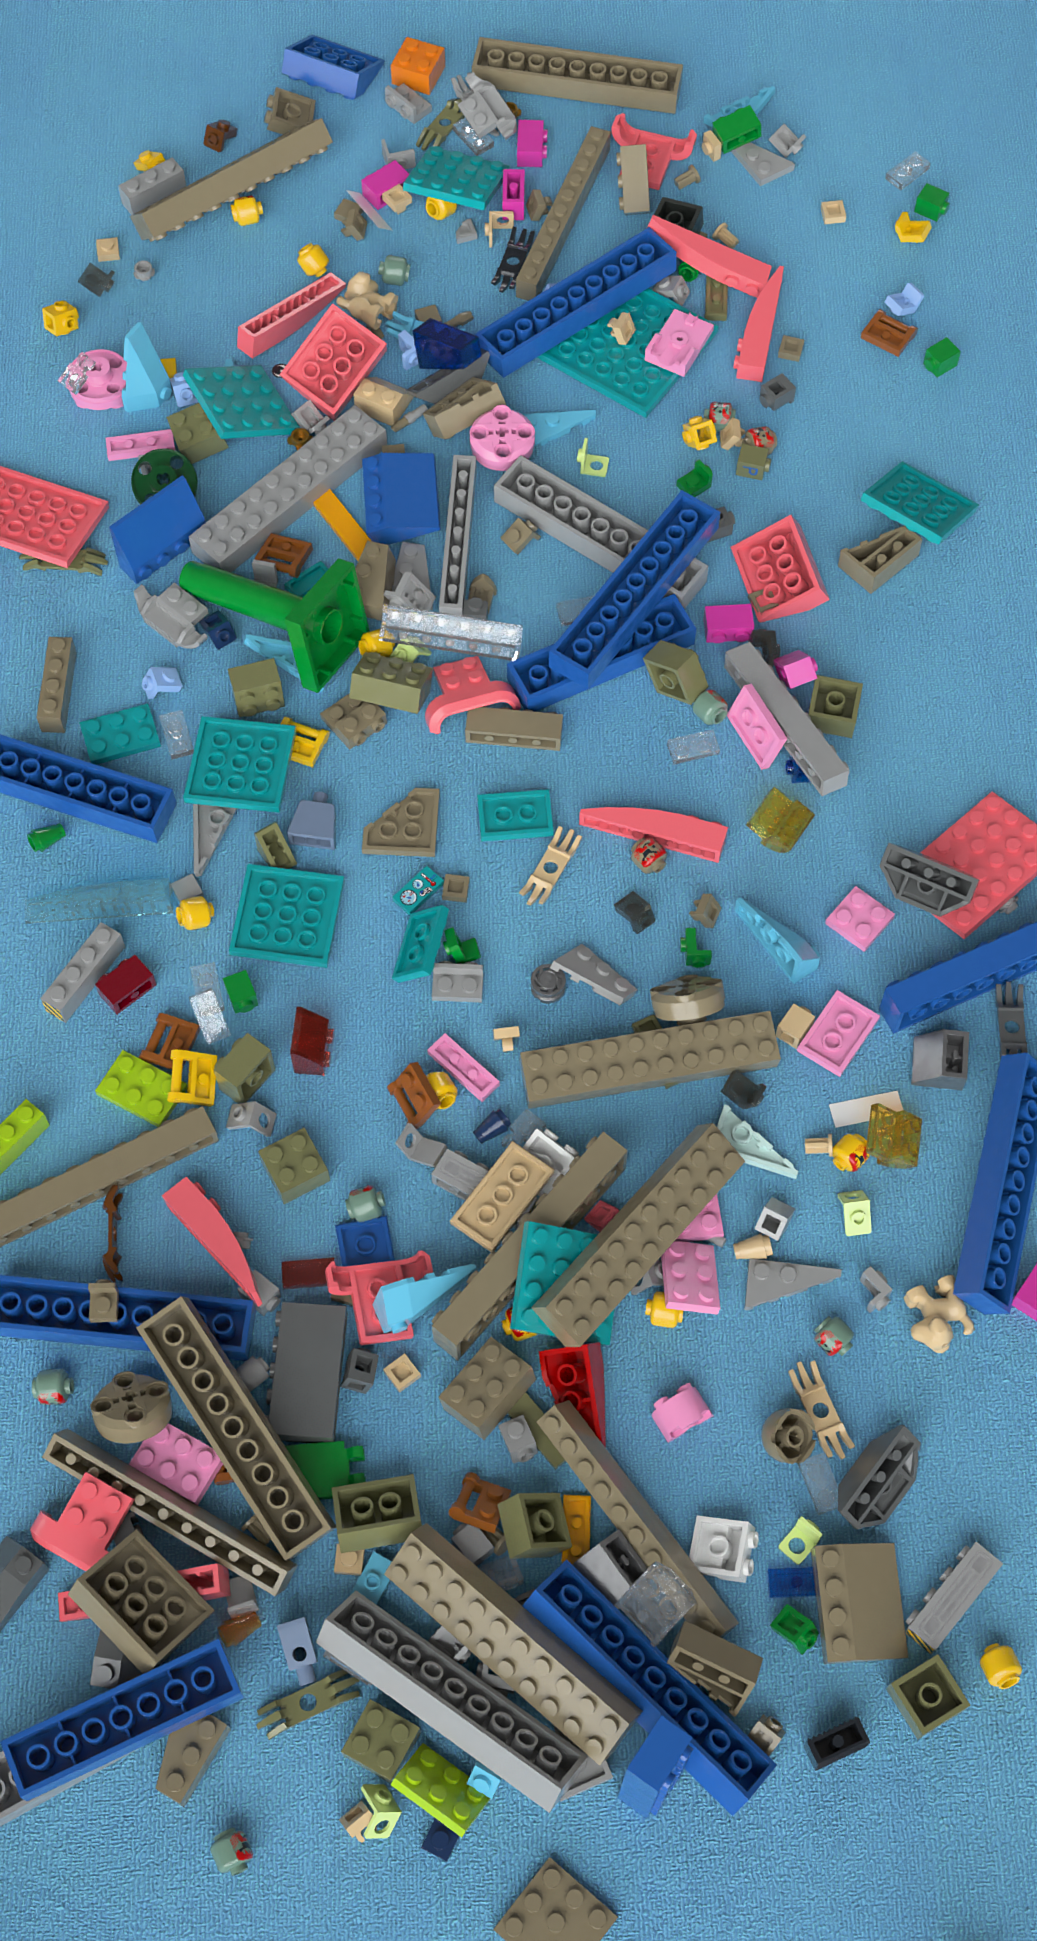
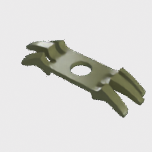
M453 98L447 101V105L427 128L424 127L416 143L417 147H420L423 143L421 149L425 151L435 138L433 147L440 146L446 140V136L460 120L463 121L464 115L462 112H459L460 109L458 107V104L462 102L461 98ZM443 119H448L451 121V124L442 126L439 122Z
M91 548L80 550L68 568L23 553L19 556L21 560L34 559L25 563L23 570H74L79 573L90 572L102 576V570L89 563L108 564V561L105 560L106 554Z
M345 1668L291 1695L275 1700L257 1710L258 1715L261 1716L278 1707L281 1710H277L267 1716L256 1726L259 1730L285 1719L286 1722H283L266 1734L270 1740L283 1731L294 1727L296 1724L344 1702L360 1697L358 1691L340 1695L337 1698L335 1696L342 1690L360 1681L359 1677L349 1678L334 1683L331 1686V1682L350 1673L349 1668ZM306 1694L313 1695L317 1701L315 1708L311 1711H305L300 1707V1700Z

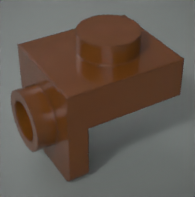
M218 120L217 122L207 124L203 144L217 152H222L225 140L236 137L238 128L231 126L230 122L226 120Z

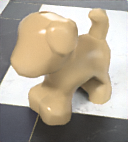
M358 272L349 280L347 291L344 293L345 298L339 296L336 302L339 307L349 310L354 318L363 321L370 328L377 330L382 320L378 319L379 314H382L389 320L393 318V311L396 312L398 296L392 292L385 296L377 293L379 286L371 279L370 274Z
M953 1275L940 1278L937 1281L939 1285L934 1286L936 1293L945 1298L933 1299L923 1285L910 1289L903 1297L905 1304L910 1309L916 1307L920 1309L924 1318L912 1326L910 1330L911 1336L914 1340L925 1344L936 1353H944L950 1347V1342L953 1339V1330L947 1323L948 1321H960L964 1325L963 1334L965 1335L972 1334L975 1330L973 1321L966 1313V1306L963 1300L953 1294L956 1281Z

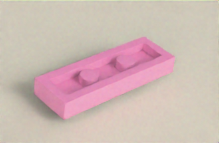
M171 429L105 438L109 461L137 458L139 455H145L156 449L175 450L174 436Z
M446 1033L427 1050L428 1055L481 1102L500 1086L499 1080Z

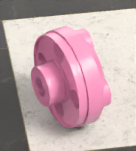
M97 349L81 354L71 363L67 373V383L70 394L78 407L105 410L124 406L122 389L126 388V380L122 378L123 372L127 368V362L123 360L124 358L121 355L110 350Z
M497 405L493 410L485 412L474 421L470 429V447L473 455L476 456V460L486 468L496 471H507L520 455L528 460L532 455L535 445V429L523 414L511 410L506 405Z

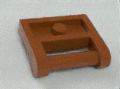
M879 309L862 331L861 339L899 357L909 342L915 338L918 328L913 325L908 326L886 315L885 311Z
M271 533L257 553L255 560L275 563L277 571L288 573L290 577L298 578L302 566L313 551L312 543ZM268 557H272V558H276V559H280V560H284V561H288V562H292V563H291V565H290V564H286V563H282V562L270 560V559H267V558H268Z
M159 1013L156 1018L157 1024L145 1050L141 1051L139 1059L149 1064L153 1063L172 1070L171 1050L191 1051L201 1029L198 1024L165 1013ZM166 1027H172L160 1054H156L155 1051Z
M418 1062L410 1063L400 1076L387 1086L390 1095H394L408 1120L407 1123H411L416 1129L420 1128L441 1105L439 1098ZM403 1089L406 1091V1093H407L409 1099L411 1100V1102H412L414 1108L416 1109L417 1115H416L415 1111L413 1110V1108H412L410 1102L408 1101V1099H407L405 1093L403 1092Z
M468 1472L463 1478V1487L456 1502L452 1503L449 1509V1515L454 1520L495 1533L501 1519L497 1504L509 1499L511 1490L481 1480L477 1474ZM472 1492L480 1494L473 1511L466 1508Z

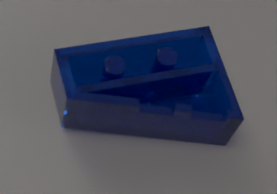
M429 318L412 331L419 369H465L482 356L478 336L435 319Z

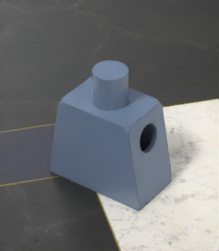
M315 792L312 801L302 800L299 802L287 832L289 844L335 850V807L333 804L327 803L328 795L326 793Z
M306 1617L277 1625L289 1671L296 1669L300 1686L317 1681L312 1664L317 1663L318 1660ZM299 1647H303L306 1658L302 1661H298L295 1650Z

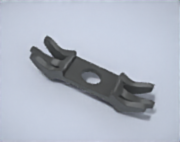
M1006 982L1004 1005L1002 1003L1001 984H996L1000 1060L1001 1056L1006 1055V1049H1009L1008 1055L1017 1054L1018 1049H1021L1020 1053L1027 1052L1023 1013V984L1018 985L1016 1005L1013 1003L1011 982ZM1008 1021H1013L1018 1024L1019 1031L1009 1033L1004 1025Z

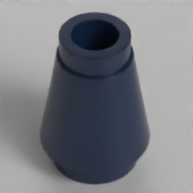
M499 1108L497 1111L493 1110L473 1131V1134L483 1144L485 1141L487 1142L507 1132V1128L512 1124Z

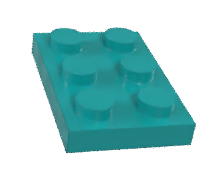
M148 703L79 722L90 761L95 765L161 747Z
M549 789L477 795L481 842L554 836Z
M439 905L410 914L392 975L393 980L401 983L431 975L435 966L434 962L437 951L441 945L443 930L447 924L449 913L447 907Z

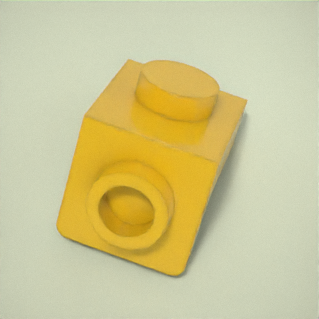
M147 150L139 155V159L133 163L137 170L147 171L166 160L162 153Z
M902 212L895 223V231L898 233L900 242H924L932 228L930 221H910L908 212Z

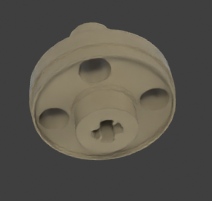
M685 975L650 989L655 1016L662 1020L677 1021V1025L680 1026L705 1022L707 1020L706 1016L720 1011L725 1006L723 980L718 978Z
M130 1371L120 1372L115 1375L112 1381L96 1394L90 1404L93 1421L98 1432L105 1439L115 1443L128 1444L147 1440L162 1431L169 1423L172 1415V1401L168 1384L157 1378L138 1375Z

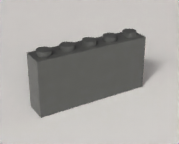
M282 1302L281 1311L277 1310L275 1325L279 1327V1334L273 1338L272 1351L276 1353V1360L270 1364L269 1377L273 1379L272 1389L268 1388L266 1404L270 1405V1413L265 1416L281 1441L301 1443L335 1442L348 1317L346 1306Z

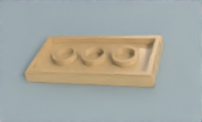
M512 1141L451 1218L450 1224L488 1251H495L553 1176L555 1170Z

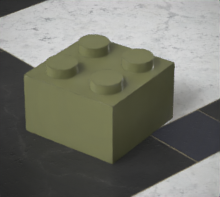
M199 403L166 417L180 453L187 457L192 464L229 448L226 439L219 437Z
M660 640L643 657L654 687L659 694L692 705L696 698L709 687L705 673L699 663V657L692 649H686L674 643Z
M274 658L228 669L239 717H249L256 713L275 711L285 707L281 681Z
M816 675L817 679H815L808 713L812 723L822 733L852 738L863 683Z
M249 1033L243 1038H238L232 1045L231 1051L226 1057L222 1056L214 1067L219 1090L238 1104L246 1103L275 1071L271 1050Z
M305 1128L258 1151L261 1163L283 1204L330 1181L328 1169Z
M518 1493L497 1504L510 1559L553 1557L572 1547L560 1493Z
M938 1654L895 1680L886 1688L917 1740L962 1713L970 1706L967 1698Z
M370 1699L341 1753L347 1759L391 1784L406 1762L421 1734V1729Z

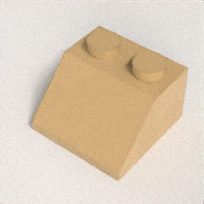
M378 377L364 378L353 394L354 405L369 417L393 426L400 419L414 396L407 394V389Z

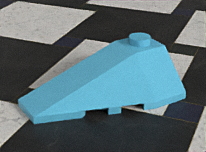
M137 322L125 336L123 360L127 361V368L123 372L122 378L126 380V388L122 389V401L127 412L160 407L165 400L169 399L172 393L169 376L142 323Z
M740 897L736 900L734 911L793 984L818 969L820 955L814 946H810L805 939Z
M475 1264L448 1269L442 1272L439 1277H436L433 1272L426 1274L416 1282L414 1277L381 1286L372 1305L383 1333L392 1331L393 1334L406 1330L408 1325L466 1282L476 1270Z

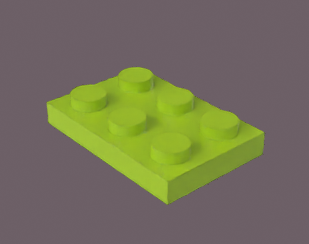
M124 1050L121 1051L95 1090L96 1095L156 1127H160L168 1119L178 1104L167 1101L168 1092L171 1091L172 1075ZM182 1081L181 1092L185 1093L188 1085Z
M424 1743L416 1750L391 1783V1786L461 1838L491 1799L478 1792L472 1786L467 1785L469 1779L467 1774Z

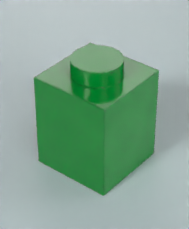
M926 183L917 196L914 212L937 222L942 214L945 215L949 209V192Z
M946 337L926 349L923 364L928 371L938 378L958 365L961 351Z
M246 970L222 978L235 1014L249 1012L258 1006L257 996Z

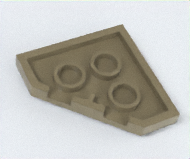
M414 788L400 803L396 802L382 813V817L377 821L371 822L364 827L362 854L435 857L440 789Z
M549 1857L493 1930L505 1941H601L618 1917Z

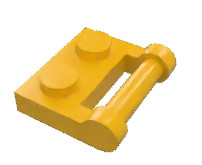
M285 716L281 724L296 726L297 733L316 739V741H312L296 735L291 756L292 761L313 768L324 744L329 739L330 732L325 729L317 730L294 722L292 718Z
M178 1049L171 1050L170 1059L173 1060L171 1091L168 1092L167 1101L213 1106L216 1083L214 1067L217 1062V1055ZM183 1061H189L187 1093L181 1092Z

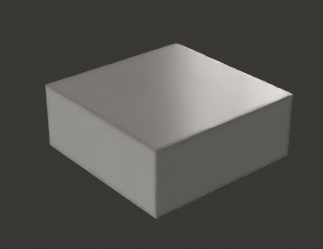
M193 874L170 884L179 903L187 898L204 897Z

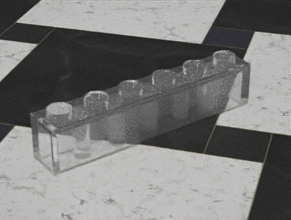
M383 604L378 641L514 661L519 657L523 625Z

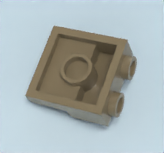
M276 87L273 95L269 94L266 107L270 108V110L266 111L264 123L268 124L267 130L284 135L302 124L312 121L316 100Z
M349 693L320 713V717L350 750L355 746L363 744L367 737L373 733L380 732L387 724L386 713L377 704L349 698Z

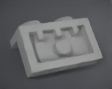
M404 83L396 89L389 85L385 87V101L387 105L394 108L403 118L408 119L413 124L432 112V105Z
M404 572L395 592L385 590L383 594L390 601L389 604L402 612V616L409 621H414L415 619L425 621L436 598L410 572Z
M441 961L435 963L433 969L432 1001L482 1003L483 965H478L474 962L453 964L449 961Z

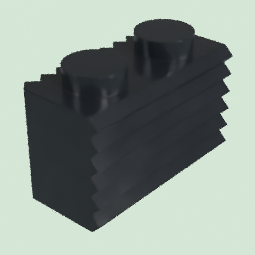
M854 1717L847 1722L844 1721L843 1724H839L837 1727L834 1726L832 1729H828L827 1732L823 1731L822 1734H818L816 1737L808 1738L804 1744V1749L814 1770L817 1771L867 1747L870 1744V1740L860 1719Z

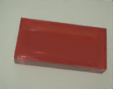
M334 1257L282 1262L283 1290L327 1286L325 1270L331 1261H335Z

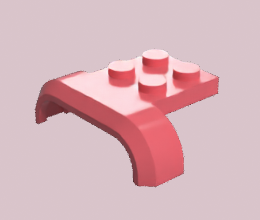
M624 113L616 115L612 125V136L620 146L646 144L649 188L660 190L670 161L688 158L697 139V134L693 129L690 130L689 136L684 139L635 129L627 123Z
M478 656L467 657L463 660L433 667L435 678L443 694L433 699L425 712L426 724L431 733L439 734L442 721L456 713L498 702L510 704L512 710L521 709L520 701L513 687L503 681L490 682Z
M421 1250L416 1255L407 1259L346 1267L336 1266L335 1261H331L325 1270L328 1291L333 1295H351L360 1345L413 1338L412 1323L402 1332L393 1334L392 1331L383 1333L372 1304L381 1286L414 1277L416 1282L426 1274L433 1273L430 1255Z
M85 1472L58 1521L53 1519L49 1513L40 1510L30 1528L32 1539L49 1551L87 1571L110 1552L107 1549L135 1499L92 1474Z

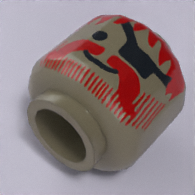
M767 426L756 427L747 430L745 438L742 439V444L769 449L768 455H770L777 446V437L775 432L771 431Z
M641 838L633 845L631 860L643 873H659L666 866L667 852L654 838Z

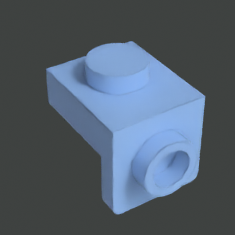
M907 283L902 293L888 295L885 303L895 315L912 314L917 310L924 298V294L913 283Z
M404 330L398 334L399 349L403 352V368L407 371L411 367L417 366L423 360L422 345L418 339Z
M184 372L177 373L174 377L169 378L178 407L198 403L183 377Z
M150 667L142 680V687L148 699H154L158 692H179L183 687L177 669L173 667Z

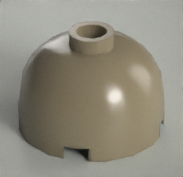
M791 1408L777 1410L765 1420L762 1426V1445L768 1455L776 1461L788 1464L802 1463L811 1455L815 1447L816 1440L812 1439V1430H815V1424L811 1417L803 1410Z

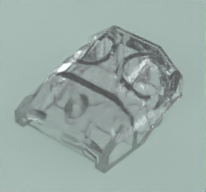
M656 1561L624 1593L614 1606L617 1609H621L652 1641L650 1644L656 1647L697 1602L692 1590L671 1568Z

